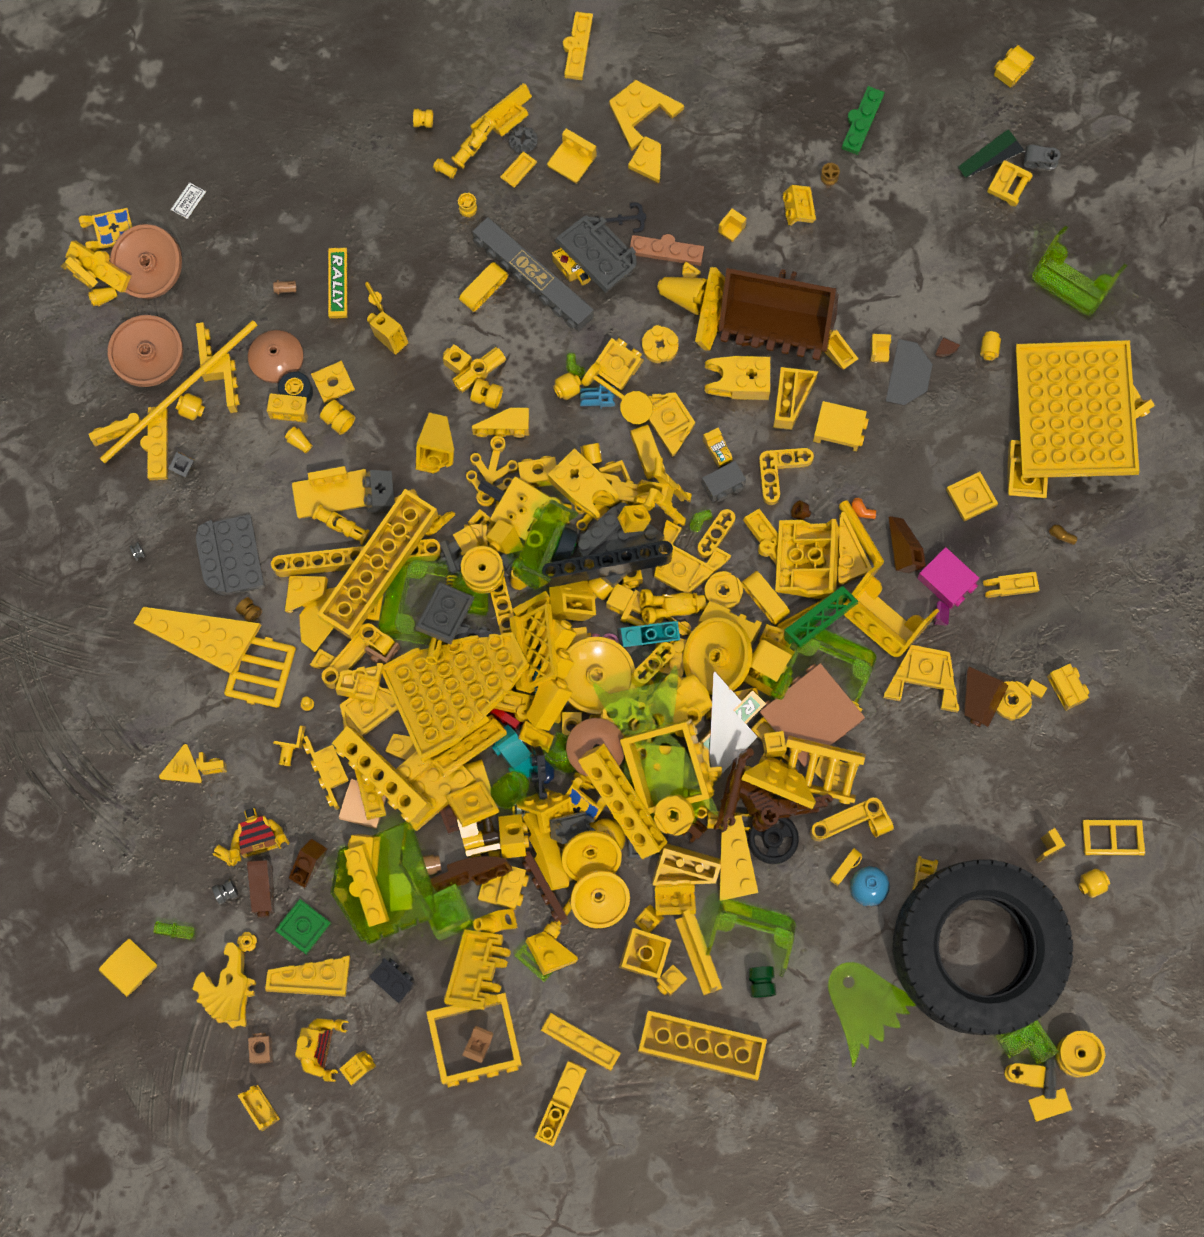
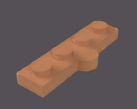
M670 234L663 235L661 240L632 235L630 248L633 247L636 251L635 256L679 263L687 262L701 266L704 246L675 242L674 236Z

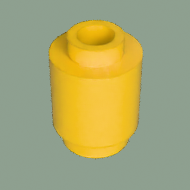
M988 331L982 337L980 355L985 360L991 361L999 357L1001 343L999 333Z

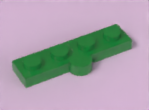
M868 86L858 110L853 109L848 113L847 120L851 127L842 145L843 150L859 155L885 92Z

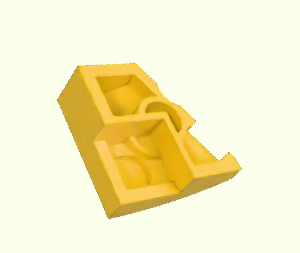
M377 663V666L368 668L364 666L359 667L354 671H341L336 686L337 695L375 703L383 663Z

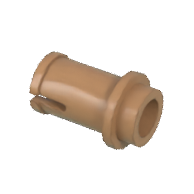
M277 280V282H273L274 293H278V295L284 292L295 293L296 281L279 282Z

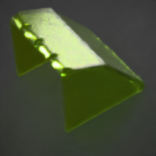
M407 821L372 835L381 836L378 873L375 877L389 921L371 927L368 926L360 898L353 896L349 891V886L354 880L352 875H347V859L344 851L348 849V845L340 848L338 851L330 893L360 941L365 940L368 945L381 940V934H383V938L398 933L399 928L403 931L416 926V920L418 919L419 924L433 919V913L436 912L432 883L413 827Z

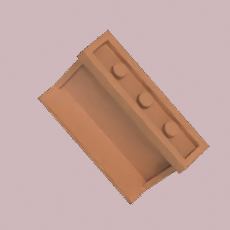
M820 663L817 666L813 664L806 670L807 674L804 677L798 676L791 682L792 686L789 689L783 688L776 694L777 698L774 701L770 702L768 700L765 702L766 704L759 713L775 732L784 731L786 744L788 736H793L832 746L865 719L864 715ZM801 750L797 759L803 768L809 764L810 755L809 752Z

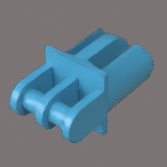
M601 384L600 387L580 388V406H600V409L602 407L615 406L613 401L615 394L601 386Z

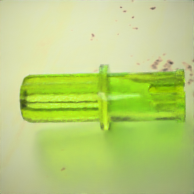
M156 921L154 934L171 936L173 939L175 937L193 939L195 929L193 927L180 926L177 923L168 924Z

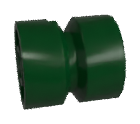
M774 967L749 968V981L752 982V985H750V997L776 996V985L772 982L775 978Z

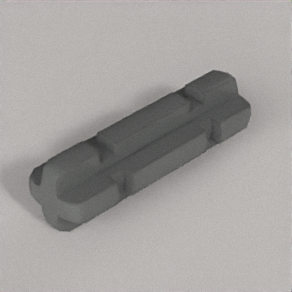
M1047 1058L1044 1060V1067H1046L1044 1078L1046 1090H1044V1097L1046 1099H1055L1056 1070L1054 1068H1056V1060Z

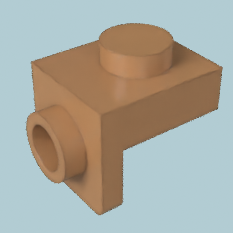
M475 1026L463 1056L482 1063L490 1047L493 1033Z

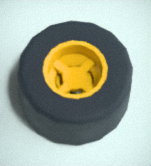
M297 371L289 372L278 383L279 394L306 397V405L311 401L313 388L309 378L303 373Z

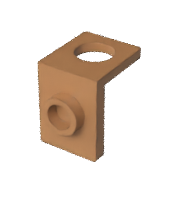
M396 642L387 657L382 656L366 646L365 652L371 656L370 660L374 663L386 664L394 659L400 650V645Z

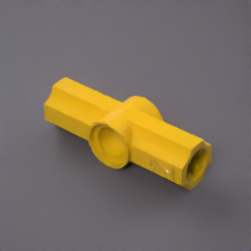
M495 347L480 359L473 360L471 365L454 377L452 381L456 388L463 393L474 385L478 378L485 380L491 371L506 361V358L502 351ZM476 368H483V369H484V370L481 371V372H476V371H475Z

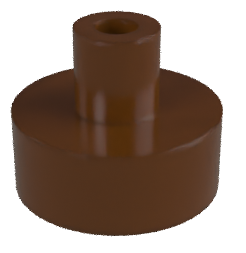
M801 500L795 502L791 509V516L797 520L809 518L811 515L809 504Z

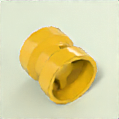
M414 109L413 126L420 127L425 125L426 128H432L433 110L421 111L420 109Z
M463 193L459 196L460 214L464 217L474 216L477 212L475 196L471 193Z

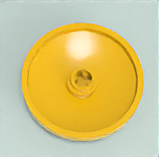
M719 617L710 618L700 623L689 635L683 653V666L686 676L694 674L706 687L709 695H713L714 672L725 682L729 690L734 691L745 680L752 662V646L746 631L735 621Z
M589 637L576 642L567 650L570 654L569 657L575 663L564 681L573 692L567 702L574 708L587 714L600 715L602 709L607 704L619 698L630 697L635 685L631 679L635 666L629 653L619 643L605 637ZM610 707L608 708L607 713H610L615 709Z

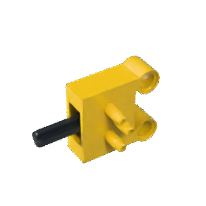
M516 476L506 492L486 480H482L478 486L480 491L499 501L490 520L495 523L501 520L514 526L518 536L524 539L530 547H538L544 541V535L541 531H529L542 508L544 507L545 511L549 514H558L563 509L561 499L547 495ZM553 500L558 503L556 511H552L549 508V504ZM533 533L539 536V541L536 544L530 541V536Z

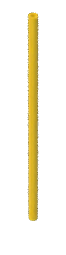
M253 320L103 454L100 459L106 463L258 325Z

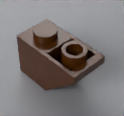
M310 839L300 849L289 879L306 888L322 864L328 848Z

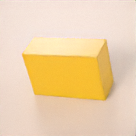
M1033 679L1028 685L1031 694L1040 699L1047 690V687Z

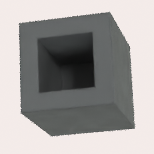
M176 452L168 469L183 477H187L195 460L180 452Z

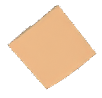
M351 779L339 819L377 829L381 817L370 820L366 819L357 780ZM385 795L382 797L383 804H385L387 799Z

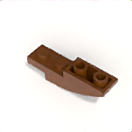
M492 856L473 857L448 864V872L430 880L433 888L438 894L449 892L460 885H466L472 880L477 886L485 884L489 880L506 875L513 871V868L506 858Z

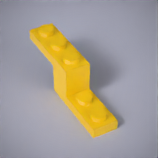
M196 323L201 367L212 357V348L208 346V340H211L210 330L206 329L204 323ZM226 354L202 377L204 382L224 379L227 407L230 413L238 412L237 405H240L239 395L235 392V388H238V381L233 371H236L235 360L231 359L230 354Z

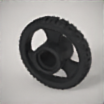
M789 818L778 819V821L784 824L781 830L777 827H771L766 831L760 832L753 825L750 826L748 845L753 855L760 861L769 864H779L793 856L798 847L799 834L795 824ZM775 834L779 841L771 843L768 840V836ZM755 836L763 837V844L769 849L766 855L757 848ZM791 837L792 843L789 850L785 854L779 855L777 849L781 846L783 839Z

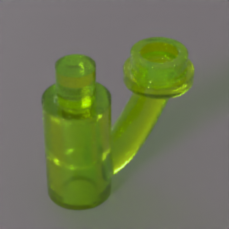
M787 668L780 675L777 682L768 678L770 688L773 689L770 693L774 698L779 700L784 698L793 680L791 677L793 671Z

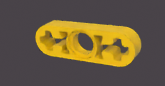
M724 509L716 517L698 544L697 552L700 557L710 558L716 547H719L735 523L733 511ZM727 515H729L730 521L727 520L723 528L721 526V524L723 523L722 516L726 517ZM718 529L722 535L719 538H714L711 535V531ZM710 540L712 542L709 547L710 552H703L702 546L706 547Z
M668 642L661 643L632 673V682L637 686L646 685L674 656V646ZM667 649L669 652L661 659L659 655L663 650ZM649 660H655L658 668H651L648 663ZM645 670L647 673H646V675L640 680V679L638 678V676H639L640 674H642L643 671Z

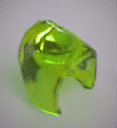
M556 732L557 740L551 751L547 754L543 749L545 761L559 772L572 773L576 769H574L567 757L566 743L568 737L563 733Z
M512 771L506 773L494 782L491 788V797L499 807L509 809L519 804L525 798L529 790V781L520 772Z

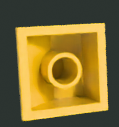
M636 928L630 929L619 968L660 979L671 940Z

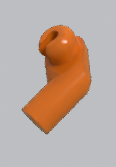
M861 498L853 499L851 506L858 517L876 518V510L867 509Z

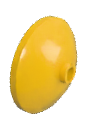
M586 831L574 836L568 841L562 852L563 868L567 875L575 881H578L590 872L598 870L616 873L622 859L621 849L617 841L609 834L601 831Z
M604 870L593 871L580 878L573 887L570 897L571 908L575 917L584 925L592 928H606L623 918L629 907L630 893L626 883L617 874ZM597 892L601 893L599 897H595Z

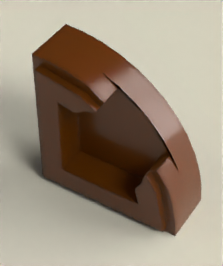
M943 338L935 356L944 357L954 354L960 345Z

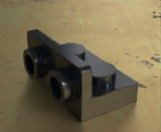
M383 958L381 960L382 963L369 978L400 1004L415 987L412 983L414 978L406 971L402 974L397 969L399 965L391 958L388 961Z

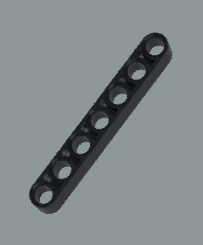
M658 541L550 562L542 568V582L547 587H556L667 565L672 560L673 546L668 541Z

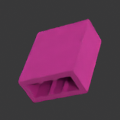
M945 547L919 573L917 579L952 609L955 605L959 607L965 600L964 596L968 592L971 594L978 587L979 577Z

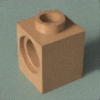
M266 1033L254 1034V1038H248L249 1060L251 1064L273 1062L271 1037L266 1036ZM259 1043H264V1052L258 1054L256 1052V1046Z

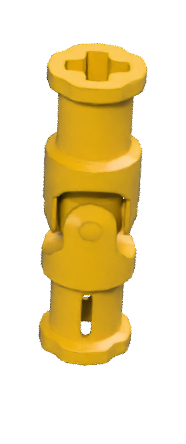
M484 116L482 123L478 128H474L471 135L461 144V149L455 156L451 157V160L463 169L467 160L473 157L482 143L488 139V134L493 128L496 129V124Z
M321 504L317 506L312 519H318L325 523L327 527L340 533L343 532L344 536L352 537L359 541L361 545L365 543L370 530L357 526L355 522L348 521L346 517L335 511L331 512L323 508ZM338 519L336 526H333L334 521Z

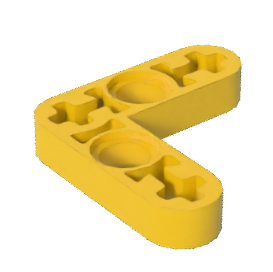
M810 449L770 450L761 453L759 468L762 497L766 504L775 505L779 501L778 469L799 468L811 465L814 454ZM794 454H797V457H796V458H797V462H794V461H795V455H794ZM803 454L809 457L807 461L801 458ZM789 455L792 460L789 463H784L781 457ZM765 457H769L771 460L769 469H766L767 463L763 461ZM766 474H772L775 477V480L773 482H767L764 479V476ZM769 487H772V494L776 495L773 500L768 496Z

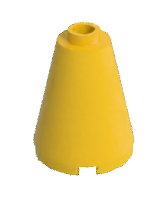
M664 277L659 281L657 289L660 295L691 313L699 315L698 313L701 314L708 279Z

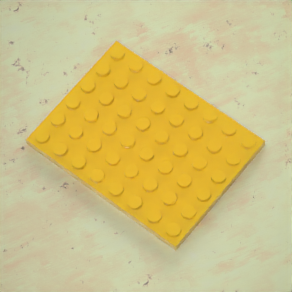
M1130 340L1016 344L1022 478L1139 475Z

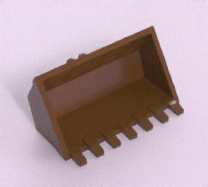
M726 268L719 331L722 332L720 341L727 342L730 334L737 335L736 344L743 345L745 337H751L752 348H758L760 340L768 341L766 346L768 351H773L775 344L781 343L783 344L781 350L783 354H788L792 345L798 347L797 356L804 357L806 349L814 350L812 359L819 360L822 351L827 352L829 340L836 322L839 298L837 289L796 281L797 272L795 271L792 272L789 280L785 279L786 270L781 269L779 277Z

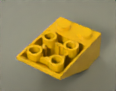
M588 581L549 587L553 618L585 621L596 615L595 596L588 586Z

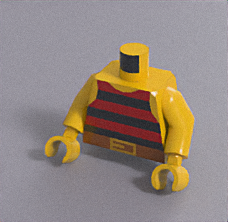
M251 808L244 811L246 821L239 823L238 829L234 832L228 857L230 862H232L234 857L241 861V855L247 858L276 848L281 849L280 845L283 842H286L287 845L290 842L279 824L273 819H267L265 816L258 817L256 809Z
M316 1018L308 1027L301 1028L295 1056L300 1060L302 1068L306 1073L318 1077L322 1076L326 1082L336 1081L331 1078V1073L338 1074V1071L335 1069L324 1070L332 1037V1029L347 1032V1030L342 1029V1024L349 1023L348 1021L337 1019L334 1022L332 1019Z

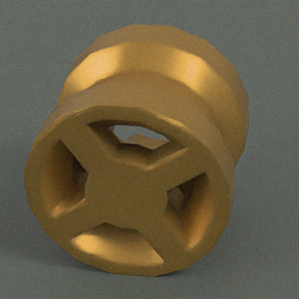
M827 163L823 166L820 177L823 184L832 186L837 183L840 169L836 164Z

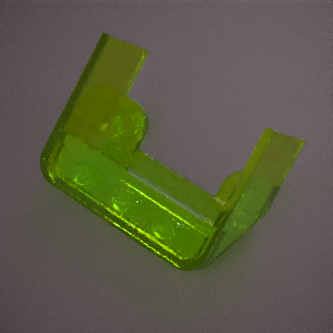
M1065 225L1054 237L1033 271L1032 277L1037 284L1085 315H1091L1102 304L1128 265L1124 263L1114 277L1109 274H1101L1094 282L1064 262L1068 256V250L1060 243V240L1068 229Z
M549 500L541 508H536L533 514L535 520L522 551L511 567L514 569L513 574L534 590L550 582L551 578L542 574V568L550 562L565 524L578 515V512L553 500Z
M422 560L405 562L387 588L379 630L393 639L429 645L432 636L414 631V619L410 615L402 614L410 578L422 579L426 574L447 577L450 575L448 565Z
M825 629L801 648L797 646L787 668L786 676L789 677L799 653L804 656H812L819 649L853 664V676L863 681L854 701L856 703L859 702L877 660L876 654L872 650ZM807 631L803 634L801 639H803L807 635Z
M729 899L722 901L718 907L706 955L710 956L716 931H731L736 923L774 934L775 944L782 949H786L779 976L783 977L787 969L795 937L796 923L794 919Z

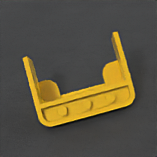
M880 561L866 573L852 592V595L858 600V604L846 612L844 616L891 656L899 657L927 628L939 610L936 608L926 619L919 615H912L907 621L878 597L882 591V585L874 576L883 565ZM847 599L843 605H847L851 601Z

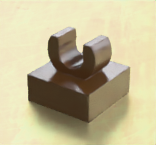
M695 818L692 826L682 835L684 836L690 832L693 835L690 840L692 843L703 836L708 828Z

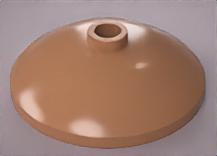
M272 330L259 335L252 342L248 351V363L252 372L259 379L269 383H279L285 374L298 372L304 358L303 349L298 339L292 334L281 330ZM272 350H277L276 353H271Z
M591 718L577 724L568 736L566 753L569 762L579 773L588 776L578 760L587 751L593 749L595 744L601 745L604 743L618 766H620L624 758L620 740L624 737L613 723L605 719Z

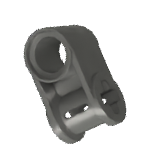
M1028 145L1025 149L1024 166L1030 169L1053 170L1058 165L1060 152L1053 147Z

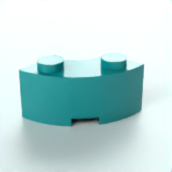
M507 725L504 727L507 735L495 742L491 748L497 756L501 754L510 766L508 770L514 778L518 776L523 782L530 777V772H533V766L530 764V755L532 753L518 738L517 733Z

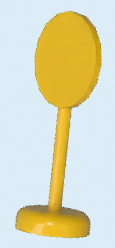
M595 362L583 377L581 384L589 386L594 380L622 399L620 410L628 422L633 424L646 422L653 412L651 399L641 391H632L624 396L597 376L601 366Z

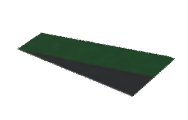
M1008 129L959 165L958 168L964 177L967 178L1025 150Z

